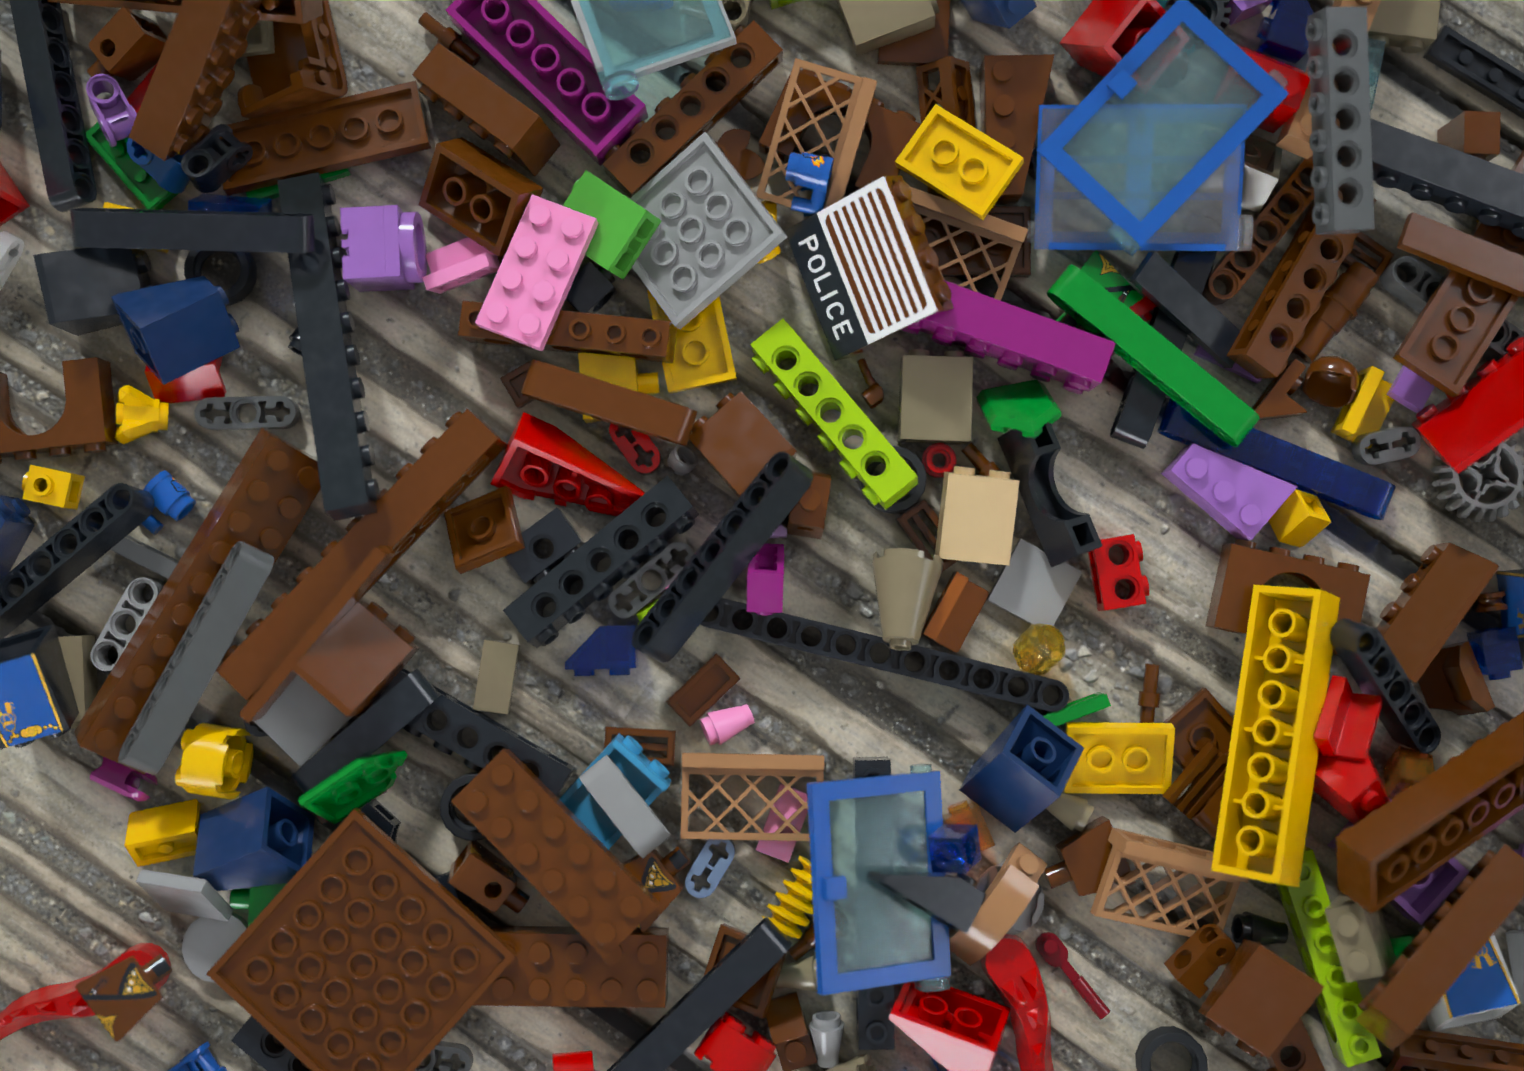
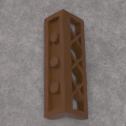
M948 56L916 67L921 124L934 105L939 103L943 109L976 128L970 63ZM939 71L940 82L933 92L929 88L928 74ZM927 186L928 193L949 200Z
M1416 1029L1409 1038L1393 1050L1394 1055L1385 1070L1408 1071L1401 1070L1402 1066L1406 1065L1418 1067L1409 1071H1524V1044Z

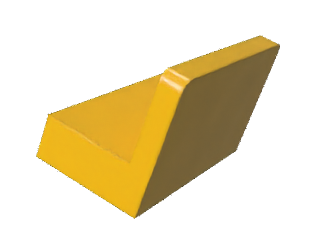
M1374 366L1360 370L1359 387L1354 400L1350 405L1342 407L1330 431L1331 433L1353 443L1359 435L1380 430L1394 402V399L1386 395L1392 384L1382 379L1384 371ZM1370 444V446L1365 447V449L1371 448L1373 444Z
M197 799L134 811L129 814L124 846L137 867L194 856L196 854L201 806Z

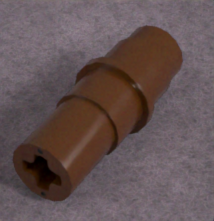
M1354 261L1344 273H1341L1333 285L1325 291L1321 299L1320 308L1311 316L1304 329L1305 334L1303 338L1295 345L1292 353L1307 363L1314 362L1330 340L1338 335L1346 323L1358 316L1357 310L1379 281L1378 276L1367 266Z

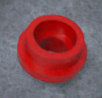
M934 443L925 449L921 462L928 475L935 478H943L944 472H953L957 458L954 450L947 444ZM939 454L944 457V466L936 467L933 464L932 459L934 455Z

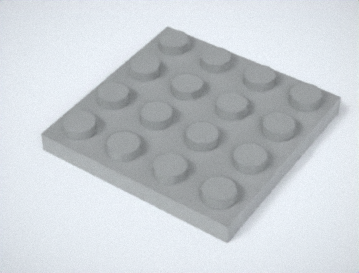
M706 132L700 135L630 198L662 220L632 268L673 325L679 329H682L788 237L715 141Z

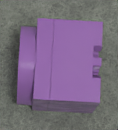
M398 205L340 208L341 231L343 234H348L346 240H341L342 248L347 253V255L342 257L343 279L359 292L415 289L414 283L424 282L422 277L426 276L427 248L424 226L419 212H403Z

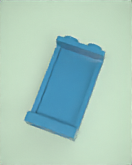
M620 733L585 769L587 771L607 754L648 806L662 791L665 792L671 782V779L668 777L670 773L662 763L656 759L651 762L641 753L643 747L629 735L624 738ZM579 777L559 798L608 850L623 835L590 794Z

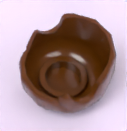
M1322 356L1308 367L1302 387L1303 392L1312 401L1326 407L1339 408L1350 405L1359 387V372L1354 365L1338 356Z

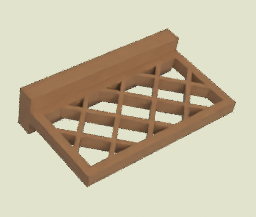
M795 58L756 196L790 208L792 200L786 199V197L793 193L796 197H800L797 191L803 187H795L793 182L790 181L788 183L791 190L780 196L769 194L765 191L770 177L781 171L786 176L788 162L783 165L777 154L779 143L793 137L800 152H804L795 134L814 124L823 143L805 153L813 154L826 146L831 157L834 158L824 209L843 199L876 91L877 81ZM801 68L815 72L821 83V86L805 95L802 94L797 85ZM821 74L833 79L825 83ZM840 80L854 84L851 98L837 105L828 87ZM796 89L799 98L791 102L794 90ZM825 90L833 108L815 118L806 99ZM802 102L811 120L793 130L787 120V114L790 108ZM848 105L845 118H843L840 109ZM836 112L843 124L841 132L827 140L817 122ZM786 124L789 133L781 137L784 125ZM838 140L835 152L833 153L829 144ZM774 159H776L780 167L771 171Z
M910 187L912 192L911 200L916 213L927 217L922 219L924 223L932 219L941 222L947 235L930 243L929 246L933 247L949 239L957 259L938 267L939 271L959 262L967 281L958 286L970 285L971 290L975 292L977 290L973 282L992 274L998 287L994 299L1001 301L1028 229L988 214L984 220H981L952 201ZM947 225L953 226L960 230L950 233ZM965 231L974 234L980 248L961 256L953 237ZM980 237L989 239L992 242L983 245ZM997 243L1011 247L1012 250L1008 261L994 268L986 249ZM982 251L990 270L971 279L963 260ZM1005 268L1001 280H999L996 271Z
M683 752L680 839L810 841L809 833H800L790 823L805 808L808 810V800L805 802L791 786L800 777H816V782H823L824 755ZM689 774L705 775L714 785L700 800L689 790ZM711 775L725 776L717 783ZM730 775H740L749 785L736 800L720 786ZM745 775L760 777L752 783ZM765 776H775L785 786L771 801L756 787ZM781 776H796V777H794V778L787 784V782H786ZM716 789L732 803L717 818L702 803ZM752 789L767 804L753 818L738 805ZM787 790L802 804L788 819L773 805ZM689 796L696 802L690 810ZM700 806L713 822L704 831H688V816ZM733 807L749 821L739 832H729L720 822ZM769 808L784 822L774 833H765L755 823ZM717 824L723 832H710V830ZM752 825L758 832L745 831ZM788 826L794 833L780 832Z
M1112 827L1108 841L1113 846L1090 912L1097 917L1191 937L1199 929L1197 920L1212 912L1215 917L1213 924L1220 926L1224 930L1240 882L1248 883L1249 878L1211 871L1213 851ZM1121 857L1131 859L1136 867L1135 870L1122 878L1117 873ZM1158 866L1163 867L1167 876L1151 886L1146 873ZM1189 873L1194 874L1198 883L1182 893L1177 881ZM1141 877L1146 889L1129 898L1125 886ZM1220 880L1227 882L1224 893L1213 899L1208 888ZM1172 884L1177 896L1161 905L1156 893ZM1119 890L1125 902L1114 909L1104 908L1108 896ZM1203 892L1208 903L1192 912L1187 900ZM1151 897L1156 909L1145 916H1139L1134 907ZM1182 905L1187 916L1176 923H1170L1166 913Z

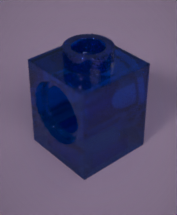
M1496 627L1467 632L1468 641L1481 673L1488 675L1489 680L1510 678V671L1523 669L1516 627Z
M943 824L928 837L932 872L966 874L981 860L977 825Z

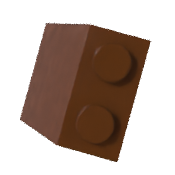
M739 392L736 396L729 393L717 403L718 411L708 419L704 415L698 419L693 425L692 434L689 438L692 445L738 498L774 454L784 451L794 458L797 455L794 447L742 392Z
M373 601L370 604L367 602H357L292 670L343 714L351 717L363 714L369 709L420 647L413 642L416 637L401 624L395 627L386 619L389 614L380 605Z
M1243 939L1234 957L1227 964L1198 1012L1207 1017L1204 1025L1222 1037L1228 1031L1238 1038L1235 1045L1255 1058L1259 1052L1269 1058L1319 996L1324 986L1261 944Z

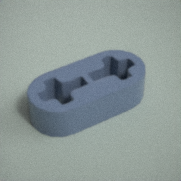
M707 839L685 879L686 889L692 896L706 898L715 891L735 855V845L732 840ZM720 842H724L726 844L725 851L729 855L727 857L720 856L715 865L710 863L713 850L709 847L711 844L718 846ZM707 867L711 869L707 878L708 883L711 885L709 887L702 886L698 890L694 887L695 880L692 876L694 874L700 876Z

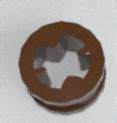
M1506 592L1481 593L1476 599L1477 606L1474 608V612L1508 609L1507 604H1504L1502 601L1503 597L1506 596Z

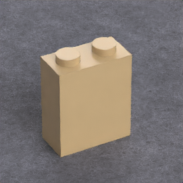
M954 466L953 473L944 472L935 555L941 559L1010 566L1020 481L1010 479L1011 472L989 470V476L975 475V468Z

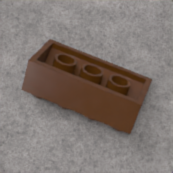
M1450 542L1431 545L1423 553L1420 559L1422 565L1417 572L1410 574L1401 584L1400 590H1402L1400 596L1395 602H1390L1380 614L1382 621L1377 626V629L1384 637L1411 683L1418 682L1500 567L1496 563Z

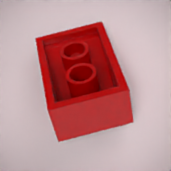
M925 979L903 984L890 1012L889 1020L948 1071H991L1011 1008L940 982Z

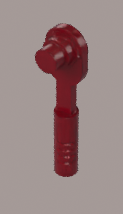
M1044 932L1040 934L1036 940V949L1049 965L1062 969L1071 980V985L1099 1020L1106 1017L1110 1013V1009L1103 1003L1102 999H1100L1085 978L1079 975L1068 962L1066 946L1054 933Z

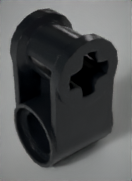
M220 124L211 129L203 140L183 156L181 167L198 191L201 193H212L218 190L235 172L246 166L253 155V148L246 142H240L233 135L232 129L227 124Z

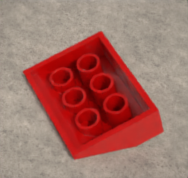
M1524 336L1511 343L1506 348L1508 353L1499 360L1491 359L1481 365L1476 370L1477 376L1464 385L1459 395L1452 398L1445 394L1447 398L1436 406L1432 403L1419 411L1415 416L1417 420L1411 424L1435 455L1458 474L1524 427Z

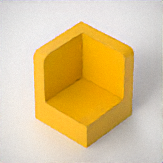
M1295 489L1268 522L1279 542L1301 548L1331 523V520L1316 495Z

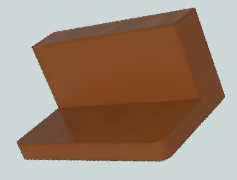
M953 572L924 625L922 635L953 652H958L985 604L989 592L969 581L968 577L959 572Z

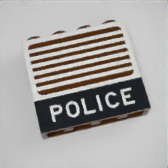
M883 176L784 231L788 236L787 239L835 361L853 358L863 353L862 348L935 313L954 309L951 301V290L942 279L938 269V257L929 246L924 233L925 224L916 213L911 200V189L902 176Z

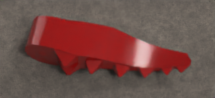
M1005 934L980 959L982 969L1001 996L1005 1006L1011 1008L1009 1015L1015 1034L1016 1053L1020 1070L1054 1071L1051 1055V1016L1046 989L1038 964L1028 945L1021 937Z
M139 943L130 947L107 966L89 976L67 983L49 985L25 994L9 1004L0 1013V1040L23 1027L43 1021L96 1016L77 991L75 985L131 956L143 967L160 954L171 968L168 954L160 946L153 943ZM170 974L155 984L158 990L167 982Z

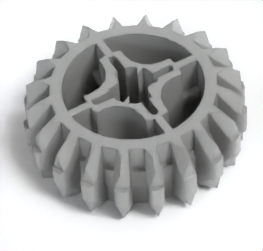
M1514 439L1506 442L1503 441L1459 474L1436 455L1435 458L1441 463V466H1435L1431 471L1439 474L1440 479L1433 481L1431 485L1434 487L1441 486L1443 490L1436 498L1439 500L1448 498L1449 501L1445 509L1448 511L1457 509L1458 518L1463 519L1469 516L1471 522H1480L1482 518L1485 522L1495 521L1496 516L1499 518L1508 516L1509 509H1517L1521 506L1517 498L1524 497V489L1521 487L1524 485V464L1520 460L1524 457V451H1514L1518 441ZM1499 464H1501L1503 474L1500 471ZM1459 476L1463 480V488L1461 487ZM1487 489H1497L1500 491L1492 501L1486 504L1478 502L1480 495H1485Z

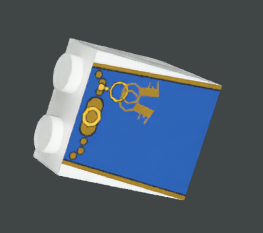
M1494 934L1427 1015L1430 1031L1436 1032L1497 1019L1521 1004Z

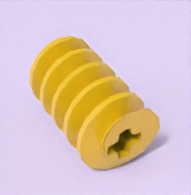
M800 855L798 860L804 868L802 870L790 869L796 878L795 882L785 879L782 882L787 888L788 893L776 891L774 895L780 901V905L777 906L770 903L767 905V908L773 914L769 919L783 934L793 938H800L802 936V932L797 925L808 926L810 923L805 913L813 914L811 861Z

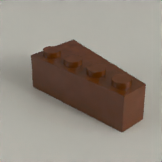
M440 43L436 44L412 74L421 85L418 91L433 104L437 100L445 105L443 107L444 111L458 122L464 120L469 124L468 128L484 141L488 139L503 156L508 159L512 158L535 177L561 146L538 114Z
M1055 54L985 55L979 68L981 132L1024 158V164L995 204H1017L1023 195L1038 130L1039 105L1044 103Z

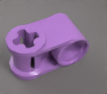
M96 74L88 80L86 91L91 109L98 120L100 128L109 145L114 147L117 146V141L129 136L137 113L127 101L118 82L112 76ZM107 92L113 94L109 99L97 98L100 93Z

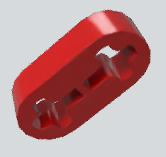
M610 423L609 434L632 468L637 473L643 475L654 473L660 467L661 455L650 437L631 430L636 441L630 444L625 436L617 437L616 434L620 429L617 425ZM640 445L644 452L650 453L652 451L655 454L651 458L653 465L648 468L644 464L638 466L636 462L640 457L634 448Z

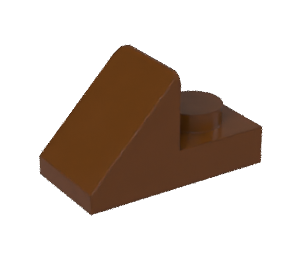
M1295 358L1288 361L1285 370L1278 377L1273 378L1251 407L1259 415V421L1295 417L1307 413L1306 409L1286 395V393L1292 395L1304 380L1300 375L1307 366Z
M797 991L772 998L766 1017L773 1045L777 1047L776 1050L782 1070L792 1071L817 1063V1057Z

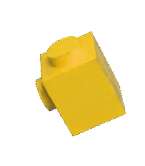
M30 465L29 471L26 472L22 480V490L24 492L22 499L78 510L85 476Z

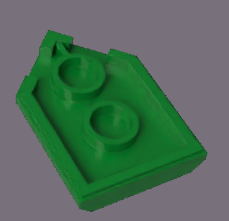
M1037 379L984 389L976 397L977 404L991 430L1006 433L1008 428L1022 431V435L1025 437L1035 438L1043 432V425L1047 422L1053 424L1062 416L1061 410L1045 385Z
M390 751L357 758L300 796L298 801L302 807L332 824H337L354 809L361 808L367 802L392 787L397 778L395 771L398 766L403 765L408 754L406 751Z

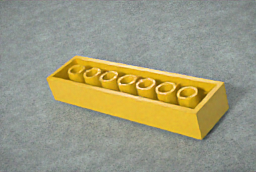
M1266 585L1253 586L1211 871L1299 887L1319 750L1313 736L1326 699L1333 652L1330 634L1337 622L1340 603L1339 597L1324 590Z

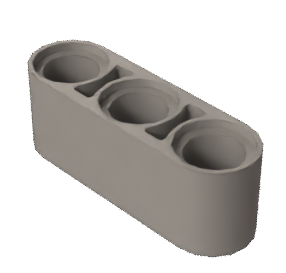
M142 577L131 581L92 648L91 661L97 669L112 671L117 661L114 664L109 661V649L114 646L118 651V659L120 658L165 585L163 580ZM149 584L153 589L154 595L151 601L147 603L143 598V590ZM130 615L136 621V627L132 633H129L125 627L126 619Z
M607 754L579 776V779L642 858L646 857L671 836L666 827Z

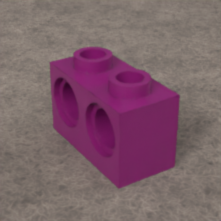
M765 543L748 564L746 612H755L758 615L768 616L774 613H783L784 544Z

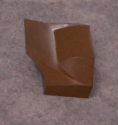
M1469 641L1443 646L1418 680L1430 709L1451 711L1461 716L1488 712L1495 707Z

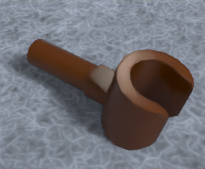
M862 358L857 363L869 388L863 391L861 396L867 405L873 409L883 402L884 393L882 387L872 377L865 358Z

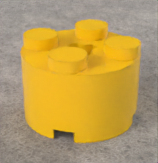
M200 723L194 729H186L181 738L183 754L181 765H179L175 773L176 785L182 786L186 792L228 800L237 798L241 792L235 790L239 783L247 782L252 767L253 744L246 743L245 736H251L246 729L210 723Z

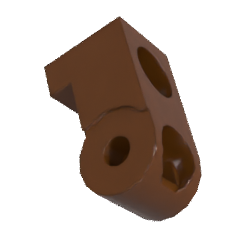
M1206 924L1199 928L1164 964L1179 983L1200 999L1209 990L1205 984L1207 979L1219 966L1227 964L1234 957L1236 951L1235 944L1220 926Z

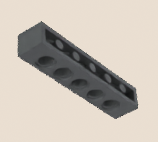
M1325 7L1308 16L1305 29L1306 38L1309 41L1307 74L1310 78L1311 96L1308 101V109L1312 119L1310 148L1313 151V171L1311 173V183L1314 187L1315 199L1312 218L1316 225V235L1355 234L1375 229L1367 7ZM1333 43L1337 48V54L1333 49ZM1334 80L1337 82L1339 90L1335 88ZM1335 117L1339 119L1340 128L1336 124ZM1337 153L1341 157V165L1337 160ZM1338 190L1342 193V201L1339 199Z

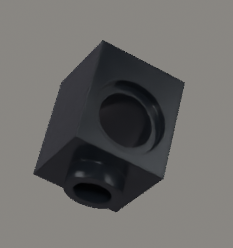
M589 261L576 274L566 300L578 312L595 314L617 293L612 285L616 279L601 265L596 268Z

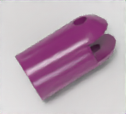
M103 757L102 765L90 774V780L138 802L150 799L147 794L138 790L140 779L158 786L156 775L140 773L106 757Z

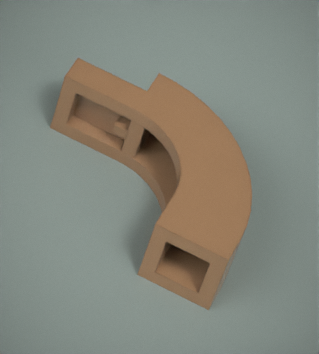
M1020 842L1013 846L995 879L985 891L986 897L968 933L966 934L954 929L949 931L950 951L970 966L984 957L1004 937L1023 913L1039 888L1037 882L1047 863Z

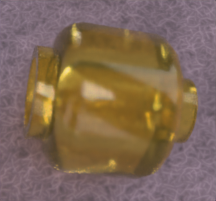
M1036 623L1030 625L1013 644L1012 651L1017 665L1023 671L1041 676L1047 674L1065 656L1066 647L1064 637L1056 627Z

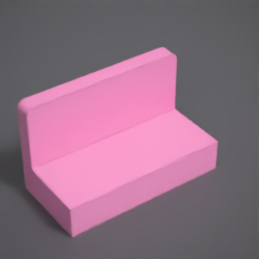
M467 237L427 253L426 259L431 274L422 278L427 291L441 294L498 272L500 263L495 254Z

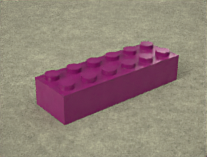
M455 0L446 9L452 24L599 166L606 161L604 157L612 147L617 144L621 146L630 136L631 130L640 121H645L648 118L646 105L623 83L603 90L589 50L537 0Z
M947 281L945 282L951 290V301L954 309L935 313L902 329L910 334L918 335L919 331L932 335L931 340L940 345L951 347L952 343L965 347V353L983 359L985 355L998 359L997 364L1010 370H1017L1018 367L1031 371L1030 376L1043 382H1050V379L1064 383L1063 388L1076 394H1083V391L1089 392L1102 383L1116 344L1113 341Z

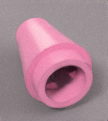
M747 704L706 713L707 717L700 719L703 733L710 746L716 743L722 745L749 727V725L755 723Z

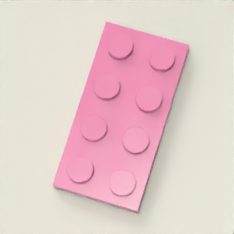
M532 194L475 324L478 327L543 352L599 224L597 219Z

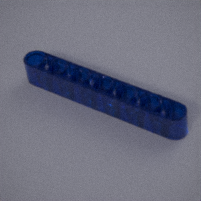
M1171 398L1157 431L1169 439L1187 446L1194 443L1298 486L1296 489L1316 495L1320 499L1376 520H1384L1396 486L1390 482L1252 428L1238 447H1233L1220 439Z

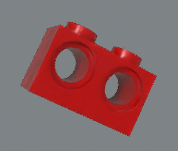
M1134 534L1100 539L1103 546L1088 553L1098 611L1146 604L1145 596H1149V584L1146 575H1141L1139 562L1143 561V550L1140 541H1135ZM1113 545L1119 546L1124 553V558L1118 565L1112 563L1109 559L1108 553ZM1121 579L1126 581L1130 587V593L1125 599H1120L1115 593V585Z

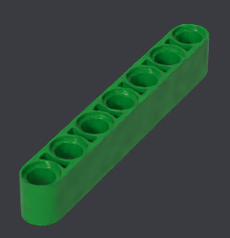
M1069 265L1047 291L1051 301L1091 334L1115 342L1113 352L1227 444L1238 447L1260 420L1259 415L1250 406L1080 268Z

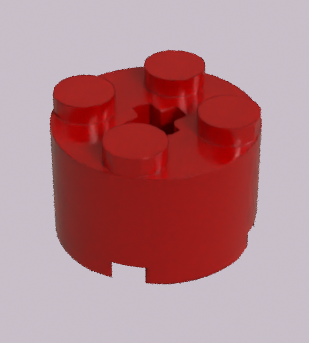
M726 1011L722 1017H719L709 1027L695 1049L694 1055L700 1060L705 1057L712 1063L709 1067L714 1071H768L777 1056L774 1052L777 1047L772 1044L770 1039L754 1030L752 1035L746 1033V1027L742 1024L743 1022Z

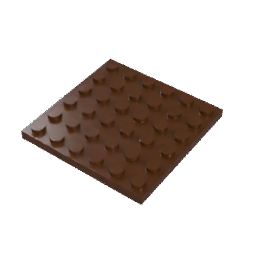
M356 808L206 974L311 1071H414L518 953L364 813Z

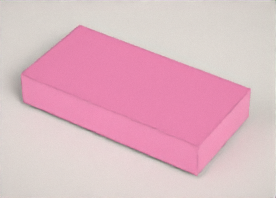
M780 783L776 795L785 787L782 783ZM791 787L805 802L808 800L806 792ZM789 790L773 804L786 819L802 806ZM806 808L790 822L799 832L808 812ZM770 809L763 827L765 833H774L784 823L772 809ZM786 826L780 833L794 832ZM759 840L756 851L789 863L797 841Z

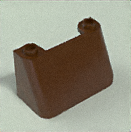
M322 0L323 15L304 24L273 21L275 53L247 57L253 84H246L238 90L237 102L242 117L255 119L338 99L347 94V79L328 0Z

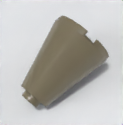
M890 548L884 549V556L880 557L878 552H875L873 555L872 566L883 641L890 643L889 648L907 651L911 650V645L919 643L943 570V560L935 554L933 560L924 558L925 551Z

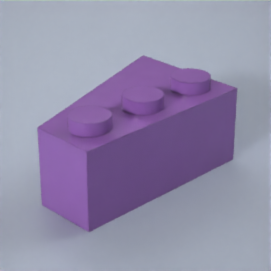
M1194 443L1183 447L1161 473L1236 539L1247 541L1252 540L1298 487Z

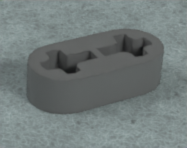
M1410 426L1392 427L1359 435L1353 441L1352 455L1358 463L1363 465H1377L1409 458L1419 451L1421 437L1416 429ZM1406 437L1407 444L1402 445V447L1392 446V441ZM1370 444H1380L1381 450L1372 451L1370 454L1365 453V447L1370 446Z

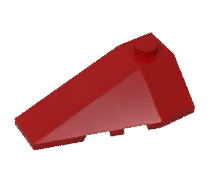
M523 412L509 439L490 483L497 488L507 485L513 495L523 499L534 500L535 496L554 499L555 505L565 507L567 502L585 505L589 511L613 516L621 514L645 493L558 427Z

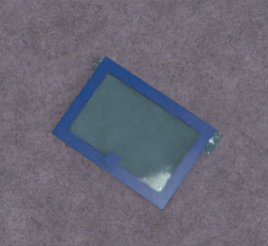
M1177 0L1036 149V152L1114 224L1107 231V234L1121 249L1130 256H1133L1289 95V92L1284 89L1288 85V81L1274 69L1269 73L1264 71L1188 0Z
M931 764L910 765V773L807 783L818 994L823 996L913 981L915 989L919 991L934 992L949 989L951 987L949 927L867 877L870 870L946 874L940 771L932 770Z

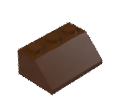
M461 137L436 144L419 206L500 257L507 251L531 195L541 197L543 187Z

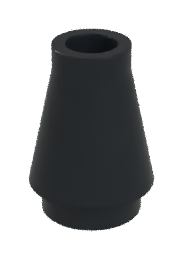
M1248 911L1236 914L1231 925L1232 938L1236 943H1241L1243 939L1261 945L1275 943L1285 944L1288 940L1289 930L1285 922H1277Z

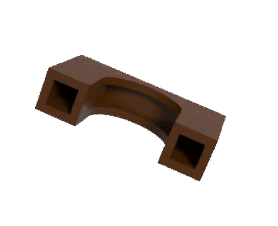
M805 69L800 70L797 85L803 95L821 86L815 72ZM790 75L759 141V152L768 155ZM836 82L828 87L837 105L851 98L853 90L845 84ZM796 89L794 90L791 102L799 98ZM825 90L806 99L815 118L833 108ZM873 98L864 128L869 140L870 152L854 185L853 193L883 176H899L901 169L896 166L895 160L921 125L915 122L916 118L901 110L895 113L884 108V104L880 100ZM802 102L790 108L787 114V120L793 130L811 120ZM848 105L840 109L842 116L846 115ZM786 124L784 125L781 137L789 133ZM808 128L795 134L800 143ZM793 137L778 145L777 154L781 162L785 164L788 162L791 152L796 153L798 149Z
M98 357L62 361L66 396L64 412L51 429L37 435H27L14 422L10 409L7 374L0 372V464H2V458L14 457V461L36 460L37 454L49 453V457L71 456V450L84 448V453H100L107 451L106 446L117 445L118 441L114 438L117 424L110 362Z
M1235 539L1234 544L1222 546L1206 627L1237 634H1246L1253 586L1264 585L1270 578L1281 573L1299 578L1309 589H1321L1339 597L1337 622L1340 619L1347 618L1361 623L1370 575L1360 573V566L1338 562L1337 567L1324 564L1325 558L1304 554L1303 559L1290 557V550L1278 547H1269L1268 552L1255 549L1257 543L1242 539ZM1333 647L1332 655L1339 656Z

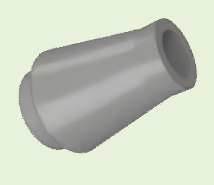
M829 1010L816 1012L812 1015L809 1028L818 1057V1065L823 1068H832L839 1064L844 1022L841 1020V1015L838 1012Z

